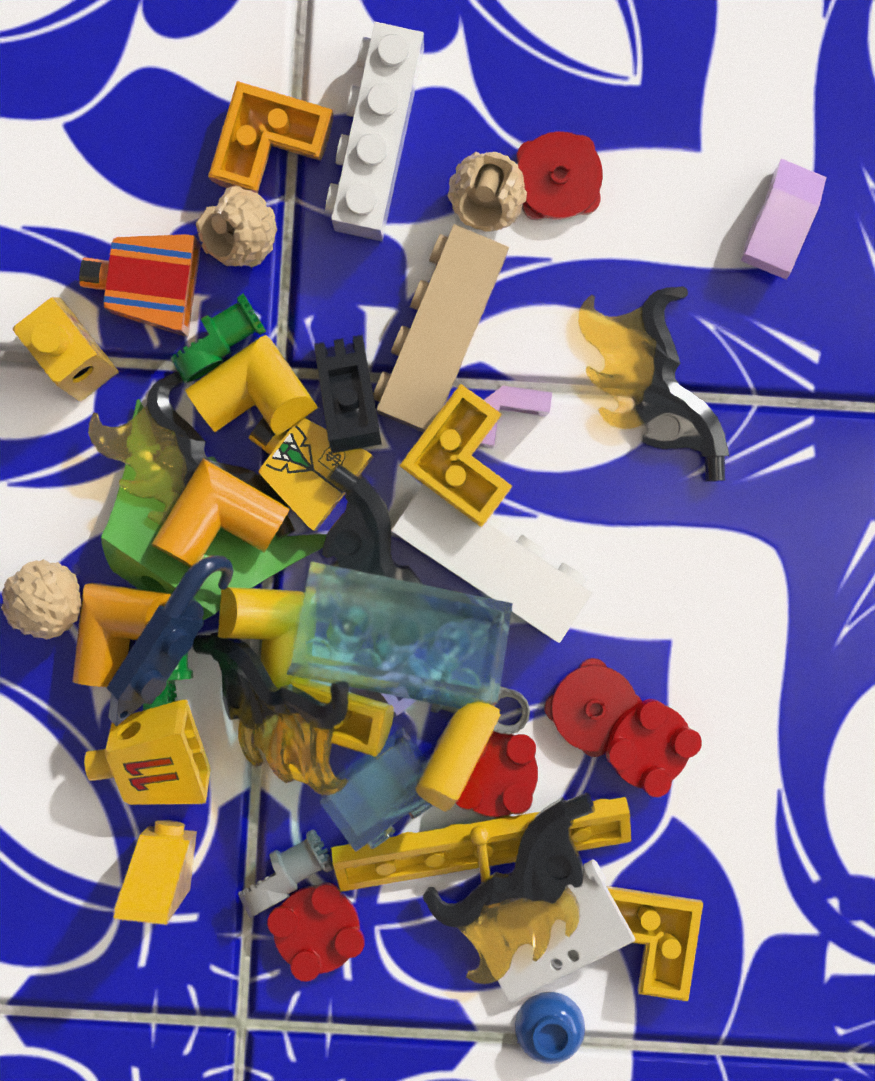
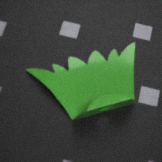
M139 399L136 401L131 439L123 477L113 510L101 536L102 547L111 570L130 584L141 590L172 594L190 567L155 548L151 543L183 492L185 475L181 476V456L176 443H173L163 457L160 458L149 418ZM214 456L209 457L212 461L217 462ZM220 528L203 558L211 555L226 557L231 561L234 569L233 577L228 587L253 588L286 567L322 549L327 534L286 536L281 539H277L275 535L266 551L262 552ZM221 571L211 574L194 597L203 607L204 615L202 620L211 617L220 610L221 589H219L218 583Z

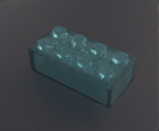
M311 562L305 576L286 675L327 683L346 681L349 687L459 709L468 703L477 701L494 706L498 703L513 603Z

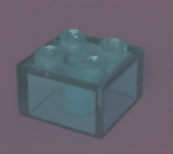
M402 727L387 738L383 749L376 757L365 754L326 782L323 786L319 803L355 852L366 844L370 849H374L394 834L395 829L392 826L394 823L407 814L414 819L433 806L415 791V787L429 761L404 727Z

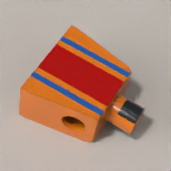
M187 234L115 237L111 243L109 260L87 257L82 259L79 283L84 288L105 290L104 308L112 314L189 337L201 244L194 235Z

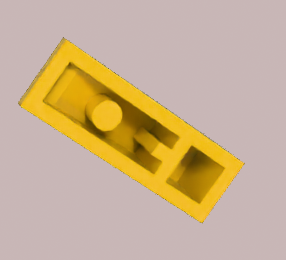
M159 820L155 821L154 827L148 826L140 834L115 906L113 919L168 924L190 891L197 831L184 830L185 824L181 822Z

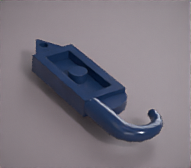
M211 555L202 558L192 565L184 574L164 606L159 605L106 688L111 693L108 718L115 726H118L144 703L152 704L156 697L165 689L170 675L182 657L191 649L194 638L204 625L202 621L204 610L194 598L205 580L217 571H221L218 583L219 589L225 590L232 580L234 569L231 561L226 557Z

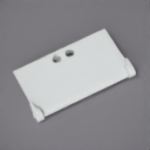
M594 859L584 864L582 886L574 888L572 885H567L555 903L551 904L544 900L532 901L523 898L480 921L475 920L466 925V930L476 949H481L510 1003L635 941L633 933L604 883L606 877ZM552 959H553L554 963H555L557 966H562V967L556 968V967L552 964Z

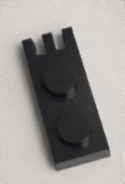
M363 335L353 336L352 345L354 351L346 352L343 338L333 340L335 355L329 356L324 342L314 343L331 453L381 445Z

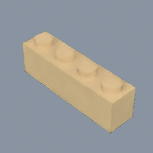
M453 224L448 237L442 234L438 236L429 262L436 264V268L429 283L420 280L410 308L418 310L411 328L401 326L391 350L392 354L399 356L392 374L382 372L374 390V400L379 401L377 407L378 414L425 432L446 404L507 257L508 246Z

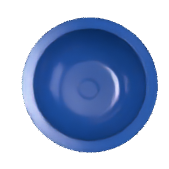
M543 992L532 996L521 1006L515 1019V1034L520 1047L530 1058L544 1064H558L570 1059L581 1047L585 1036V1020L581 1009L571 998L557 992Z

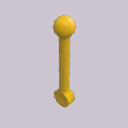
M477 826L471 830L470 839L477 848L481 882L490 877L486 847L490 834L487 828Z

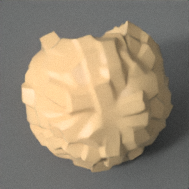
M475 151L471 156L464 158L455 168L456 173L450 177L449 181L450 188L447 196L452 203L455 214H458L460 220L465 225L485 232L502 230L515 223L521 213L522 204L527 199L523 173L518 168V165L510 160L508 156L498 152L480 154Z
M241 186L227 188L225 193L219 198L218 205L206 207V210L196 222L199 239L203 242L202 248L206 254H210L226 266L242 267L247 265L254 267L261 264L265 257L273 250V243L277 232L273 210L271 207L266 206L267 202L259 194L251 190L242 189Z
M44 559L28 562L14 576L8 577L4 583L5 588L2 589L4 603L1 609L8 620V624L14 629H19L24 635L31 634L33 637L51 639L62 635L64 631L69 630L73 626L72 623L77 621L82 605L79 592L80 586L77 583L76 574L72 573L68 567L62 566L59 562L50 563Z

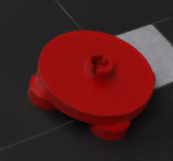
M557 131L541 135L533 141H526L519 147L517 163L518 168L523 173L524 188L527 191V199L522 204V209L529 219L535 221L544 218L562 220L579 214L589 215L597 210L601 202L600 189L603 181V168L595 150V145L589 137Z
M588 658L580 664L579 668L568 673L560 681L554 694L546 699L544 711L568 743L581 749L590 757H599L606 752L611 731L617 720L627 710L639 705L642 700L635 694L633 687L624 676L607 667L600 659Z
M646 699L639 705L627 710L617 720L609 737L606 758L615 772L626 782L635 787L642 788L652 797H662L668 793L672 780L682 772L689 758L694 757L700 751L702 739L697 731L689 728L685 719L677 711L656 699Z
M492 731L456 805L463 810H471L479 815L491 818L526 813L532 806L533 794L538 782V766L535 759L536 744L534 740L525 734L509 735Z
M326 882L307 886L295 891L285 899L281 906L274 908L268 917V929L274 935L276 947L284 960L291 965V972L294 977L300 981H311L318 974L327 973L339 968L350 958L358 956L364 948L365 938L360 930L358 913L352 902L332 883Z

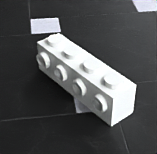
M374 22L371 38L362 37L357 67L364 68L360 87L352 85L349 93L346 116L354 118L350 136L341 134L336 164L343 166L339 185L330 184L325 206V213L332 214L331 220L334 230L337 232L383 241L424 52V32Z
M422 484L391 532L554 641L560 643L593 594V592L583 586L587 577L564 562L557 569L543 560L542 556L546 550L521 534L518 540L515 541L501 532L500 529L504 522L493 514L481 528Z

